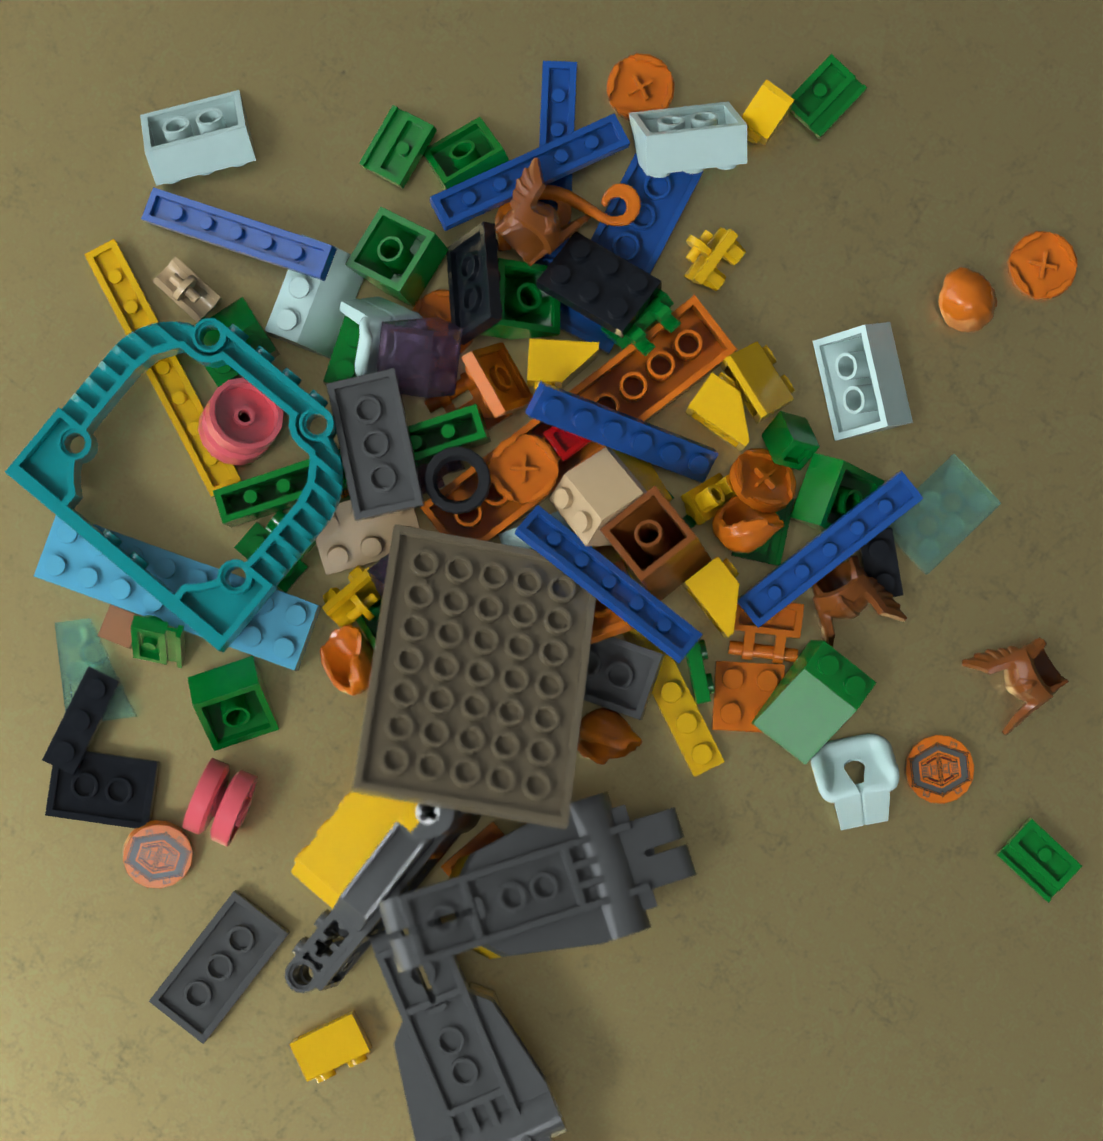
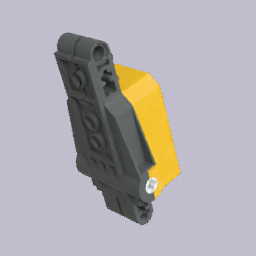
M350 791L341 800L338 810L333 816L327 819L317 830L316 837L312 842L305 846L294 859L295 865L291 873L333 910H325L314 923V926L317 927L316 931L310 938L303 937L292 950L295 956L285 970L287 985L299 993L315 989L323 991L338 986L370 947L369 936L385 928L377 903L415 891L458 837L463 833L469 832L477 825L481 814ZM339 937H344V938H345V939H343V940H339V941H335V942L332 940V939L339 938ZM309 967L313 972V978L309 974Z
M608 791L571 803L566 829L527 823L479 850L459 858L448 880L378 902L377 904L387 934L416 925L418 932L389 941L398 971L409 970L470 949L488 959L599 945L650 928L651 924L646 910L658 906L652 889L697 875L687 844L655 854L653 849L654 847L684 838L675 807L630 821L625 805L612 807ZM451 913L455 914V920L430 928L427 927L426 921Z
M440 917L426 921L428 928L442 924ZM416 925L407 928L409 934L418 932ZM403 929L389 934L386 933V930H382L369 936L377 962L402 1018V1024L394 1041V1048L415 1141H555V1137L568 1132L565 1120L547 1078L504 1015L493 990L473 982L467 983L456 954L423 965L432 987L428 989L419 966L402 972L398 971L389 941L405 936Z

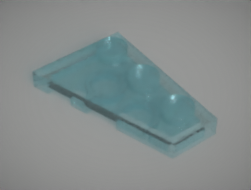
M91 619L55 623L66 712L88 666L119 681L120 679L114 671L106 649ZM120 683L102 721L137 717L133 706L124 692L122 683Z

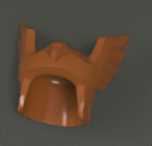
M534 158L530 166L524 168L521 178L516 180V189L513 190V198L510 200L511 210L495 225L496 231L529 266H532L545 255L551 254L591 218L585 214L561 227L559 215L555 208L538 201L546 188L539 158Z
M857 555L850 556L848 561L839 564L812 586L813 600L817 610L816 615L819 618L818 623L821 629L822 641H825L831 647H833L835 638L833 618H856L869 603L880 616L889 617L901 622L907 620L906 615L900 610L901 605L893 599V594L884 590V586L877 583V579L867 576L864 568L860 565Z
M1040 637L1020 648L1009 646L1008 648H998L997 650L987 649L983 653H975L972 658L962 660V666L987 674L1003 670L1005 689L1024 702L1002 731L1004 735H1008L1015 727L1019 726L1029 717L1033 711L1052 699L1054 693L1060 687L1069 682L1068 679L1061 676L1044 650L1047 643Z

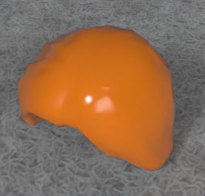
M960 267L946 275L939 294L938 304L944 321L948 326L960 332H973L982 329L992 320L994 310L997 307L995 290L984 275L969 268Z
M734 496L716 512L712 522L713 532L728 550L742 553H750L758 549L778 530L784 527L783 520H779V516L776 513H763L752 509L742 502L738 496Z
M344 625L342 628L335 629L330 634L329 640L325 645L320 647L321 664L332 684L343 693L355 696L368 689L374 654L373 647L365 639L358 627Z
M603 707L595 709L581 718L577 750L583 757H588L597 764L604 765L608 759L625 757L642 744L641 738L616 711Z

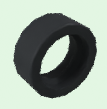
M460 446L446 448L435 454L428 463L424 476L425 489L432 502L443 511L453 514L469 513L481 506L487 498L491 486L490 470L483 458L473 450ZM450 461H466L478 473L479 482L477 490L466 500H450L442 495L438 488V473L443 465Z

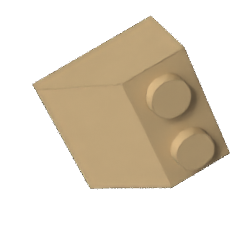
M605 447L566 472L549 498V501L585 546H612L600 529L647 491L611 448Z

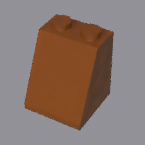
M656 486L648 490L600 529L647 591L660 601L712 561L697 536Z

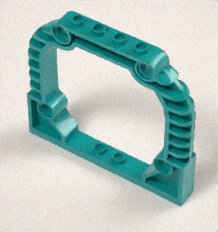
M215 318L202 319L195 325L178 321L153 323L131 332L110 350L62 409L58 407L7 468L5 473L220 652H225L278 588L276 586L324 530L337 510L342 495L344 479L341 456L334 441L337 435L336 423L333 415L325 408L329 403L315 390L308 394L298 385L302 380L287 367L282 372L272 365L275 358L260 345L256 350L245 342L249 336L232 323L227 328ZM210 330H218L220 333L219 341L215 345L206 346L204 344L206 333ZM187 353L196 362L206 367L218 368L229 365L290 416L288 427L291 437L298 446L309 454L310 461L307 484L296 504L246 562L238 559L228 560L221 565L217 579L198 584H183L174 593L146 569L149 563L135 551H132L130 555L119 547L123 542L119 537L108 529L102 533L74 508L83 499L81 488L82 464L90 462L98 452L97 438L93 435L96 429L145 371L161 359ZM318 417L325 418L327 420L326 430L318 435L312 434L310 431L311 422ZM83 436L85 447L79 453H72L70 448L72 440L75 437ZM238 568L243 569L246 575L245 582L239 587H233L229 581L231 572Z

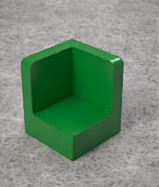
M783 411L776 415L762 433V438L773 462L797 470H801L813 456V453L820 447L806 418Z

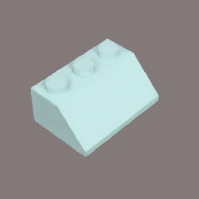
M240 90L140 115L145 155L156 186L166 183L174 184L182 179L197 175H209L217 170L241 167L248 162L256 161Z
M729 101L629 113L638 164L646 175L663 178L673 172L683 171L688 174H697L706 168L716 167L721 170H730L736 168L737 165L747 164V123Z
M335 247L337 250L325 281L291 270L287 271L265 328V332L271 337L331 359L344 316H346L340 311L341 301L356 299L364 280L362 276L345 265L351 254Z
M890 322L865 324L813 341L835 441L913 423Z

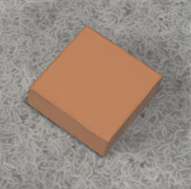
M110 604L98 636L131 649V624L134 615H140Z

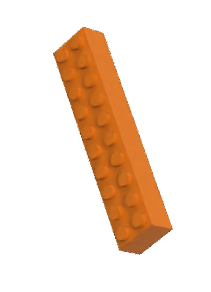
M694 295L671 313L681 322V325L672 333L668 332L660 323H657L646 332L645 337L655 345V348L650 353L644 356L633 344H630L569 392L647 422L718 368L726 357L737 351V348ZM532 419L513 435L527 434L537 436L551 446L543 432L552 427V425ZM592 441L564 462L551 446L557 457L559 469L556 484L547 496L534 503L519 504L508 501L497 492L491 481L487 498L481 506L469 513L453 514L443 511L431 499L424 502L425 506L420 508L440 533L491 542L499 536L498 534L506 531L537 505L549 498L566 472L607 446ZM495 449L483 457L488 468ZM471 466L441 489L440 492L450 500H466L477 490L479 482L478 473Z

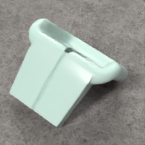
M379 296L362 298L361 300L341 301L340 311L359 325L360 335L355 359L357 377L395 368L398 380H403L410 377L418 369L422 361L427 335L425 320L419 313ZM388 328H394V349L391 354L383 357L380 353L381 346Z
M872 733L827 741L811 758V766L821 796L827 802L834 803L841 830L860 827L864 824L870 825L888 821L890 792L897 787L900 778L898 764L890 742L886 738ZM859 761L865 766L863 783L854 784L844 769L848 762Z

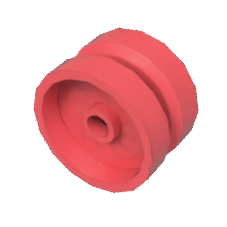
M243 377L228 380L215 390L199 417L198 432L202 444L213 457L223 463L238 466L253 463L266 453L281 430L283 410Z
M211 758L190 800L182 828L199 835L207 829L214 817L210 831L211 840L228 847L248 813L258 776L240 770L234 775L229 786L226 787L230 776V765Z

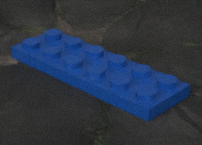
M635 153L620 183L630 185L640 196L641 208L639 215L627 226H611L600 222L591 240L651 274L703 171L697 174H688L681 171L670 173L669 176L663 178L651 177L646 175L638 164L637 154ZM613 198L605 213L610 216L623 215L626 211L625 201L621 198ZM560 302V330L583 342H599V350L610 354L615 343L606 337L601 330L602 326Z

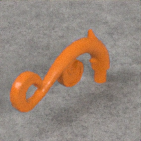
M623 183L614 184L607 189L601 200V204L607 207L609 201L613 198L623 199L626 203V211L620 216H610L571 190L557 185H546L545 190L539 197V200H552L558 204L556 212L559 215L561 227L567 225L571 220V207L599 222L619 227L632 223L639 215L641 200L637 191L630 185ZM510 202L499 206L495 216V225L511 210ZM496 231L498 251L512 250V247Z

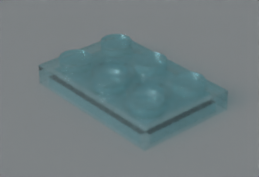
M952 454L917 488L924 499L894 521L890 527L893 530L895 544L927 575L1002 503L955 454Z

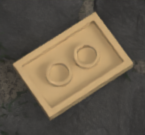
M350 496L341 498L332 519L315 539L325 574L329 575L354 568L358 565L361 566L389 558L395 524L420 529L415 508L356 521Z

